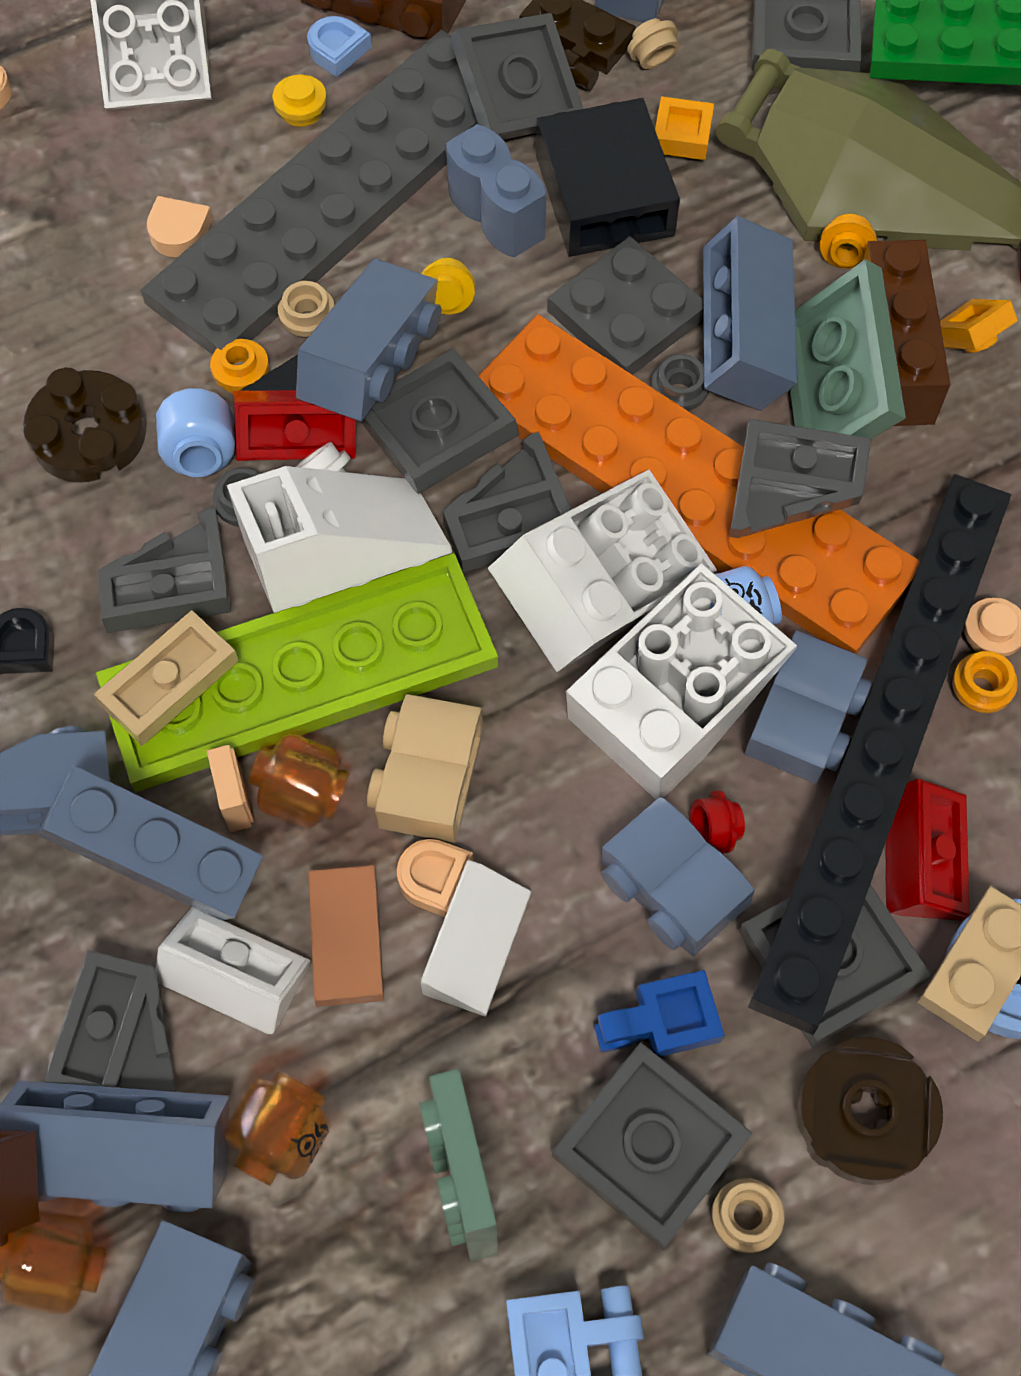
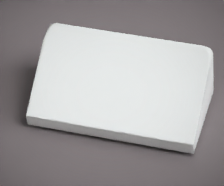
M467 860L421 979L422 994L486 1017L529 902L531 891L480 863Z
M192 907L158 947L155 970L160 985L266 1034H273L309 968L310 960Z

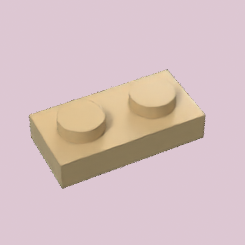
M191 610L94 693L98 704L143 746L239 660L235 649Z
M990 886L917 1002L977 1042L986 1035L1021 976V904Z

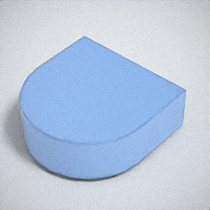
M329 16L316 21L310 27L307 35L309 53L312 60L335 77L342 74L372 48L371 33L353 21L340 16Z

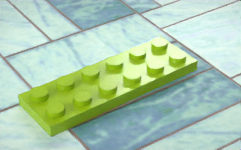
M452 553L428 561L423 565L410 567L371 580L364 585L350 587L314 599L305 605L291 607L216 632L235 649L239 661L143 746L110 715L109 717L130 783L136 793L209 768L210 764L206 750L229 745L230 749L234 748L238 758L403 701L406 694L417 696L498 668V655L456 555ZM133 660L96 672L100 688Z

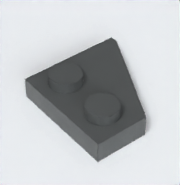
M749 419L729 537L741 538L859 504L864 493L871 438Z
M532 433L523 440V449L502 467L495 464L480 478L478 485L473 490L463 492L443 510V523L463 573L494 563L521 536L571 510L540 433Z
M216 507L206 508L197 513L199 524L177 537L171 539L164 532L144 543L138 552L131 555H123L98 570L101 618L107 633L177 622L191 610L199 617L231 612L220 522Z
M91 950L87 951L43 1082L176 1092L155 967Z

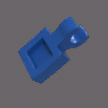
M705 970L641 984L636 991L639 1006L598 1015L599 1024L594 1025L601 1053L626 1048L649 1038L653 1053L658 1057L720 1043L725 1036Z

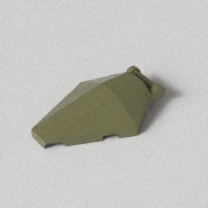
M772 48L766 49L754 66L755 76L733 112L726 113L717 126L716 135L724 145L754 157L774 182L773 190L782 200V205L804 241L820 242L823 230L836 217L843 214H857L867 219L876 235L884 236V241L926 240L927 248L965 251L971 250L973 242L1011 244L1015 249H1018L1021 243V183L897 79L870 78V73L799 67L791 64L784 53ZM772 87H775L781 91L770 108L762 130L753 127L751 124Z

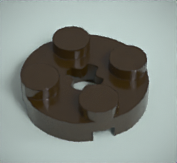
M65 367L52 372L47 378L46 385L34 395L28 404L23 421L24 437L40 465L49 474L70 482L83 483L101 479L99 476L100 472L107 471L117 465L118 471H120L136 458L146 436V424L136 391L131 384L112 374L93 370L78 372L73 368ZM94 418V421L99 424L96 428L86 427L82 434H75L74 424L81 419Z
M861 1037L848 1039L836 1045L816 1061L803 1078L797 1098V1119L800 1132L806 1141L808 1153L816 1163L829 1168L834 1174L843 1179L860 1184L877 1185L890 1183L911 1173L928 1156L940 1137L943 1123V1106L938 1087L932 1077L929 1076L927 1078L921 1067L912 1061L914 1058L912 1054L893 1042L879 1038ZM863 1092L875 1094V1105L887 1109V1120H877L873 1129L862 1126L860 1118L852 1115L851 1104L859 1103Z

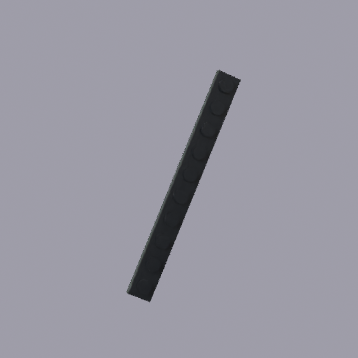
M957 474L953 475L748 1008L811 1035H814L817 1031L1012 494Z

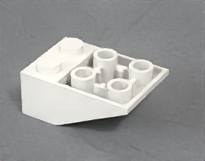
M91 0L104 108L106 111L212 100L203 0Z
M284 466L227 485L244 543L274 613L291 607L305 605L314 599L350 587L361 586L373 579L409 567L420 566L432 559L452 553L450 543L422 494H417L405 478Z
M650 469L524 534L488 567L556 672L599 648L642 620L701 563L712 573L717 571Z
M701 563L566 691L568 719L656 800L659 797L665 798L707 756L792 655L797 645ZM711 601L714 603V607L712 609H710Z

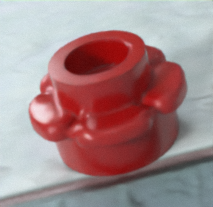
M720 790L712 791L709 798L694 800L690 809V823L698 830L705 841L720 853L732 852L736 841L741 840L745 832V818L741 806L735 801L731 802V800L726 799L725 793Z

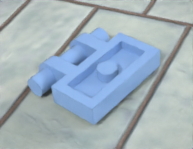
M616 1286L601 1289L604 1319L585 1322L583 1320L580 1291L506 1300L515 1376H591L587 1347L608 1345L612 1376H642L637 1341L644 1340L641 1316L633 1315L630 1287Z

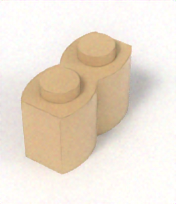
M406 694L400 712L390 711L384 729L383 748L391 750L385 769H375L373 771L367 796V806L375 808L379 829L451 843L456 842L482 737V708Z

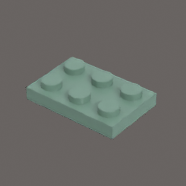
M865 259L795 310L797 317L796 355L799 370L797 384L790 389L795 426L873 439L906 418L882 268Z
M455 1069L431 1075L429 1079L433 1099L419 1102L435 1174L446 1171L450 1173V1176L436 1180L451 1246L466 1243L470 1262L498 1255L497 1224L460 1070Z

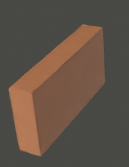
M375 865L308 871L313 987L316 1007L384 1001Z

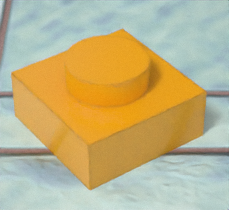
M661 96L655 131L664 155L706 160L715 103Z
M971 299L941 319L940 325L944 348L964 349L967 353H974L994 345L998 341L997 335L1018 321L1011 300Z

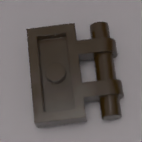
M532 0L519 15V18L552 13L574 82L587 90H591L595 86L599 77V71L607 75L626 53L628 45L633 39L632 34L636 29L635 25L583 0Z

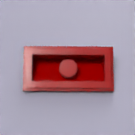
M296 390L233 392L237 461L304 460L328 442H332L339 452L345 450L351 459H356V419L297 399Z
M921 779L907 783L886 840V908L890 913L906 917L964 921L970 916L967 795Z

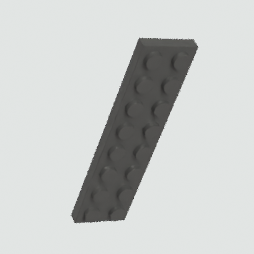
M442 29L146 284L141 289L144 303L212 355L217 348L222 350L235 339L253 340L279 317L278 304L282 300L284 291L290 285L299 281H312L316 283L447 165L446 142L478 124L449 39L451 35Z

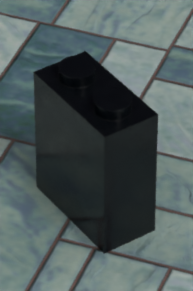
M644 98L612 102L606 105L570 112H559L554 115L537 118L536 158L568 257L612 249L628 237H632L637 243H643L675 236L680 197Z

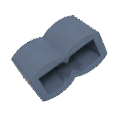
M476 124L446 142L449 196L454 205L464 215L481 222L484 235L496 249L515 258L545 239V186L540 177L530 167L522 162L511 159L508 146L498 134L485 126Z
M796 630L792 641L797 645V648L777 673L744 755L816 784L824 767L835 772L838 769L851 737L840 732L846 713L858 717L872 681L861 677L868 660L867 658Z
M662 797L655 800L602 847L601 863L605 869L601 872V875L608 887L624 902H629L634 898L652 915L647 920L651 930L662 943L672 950H676L681 946L694 957L751 905L755 889L722 853L705 841L698 830L683 814Z

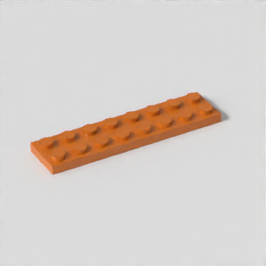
M539 314L525 326L478 376L516 419L519 432L517 437L524 440L530 434L539 432L550 459L599 492L604 493L650 469L717 571L721 573L749 566L760 577L768 576L778 593L782 615L822 641L858 654L910 588L920 561L841 509L741 538L729 537L744 447Z

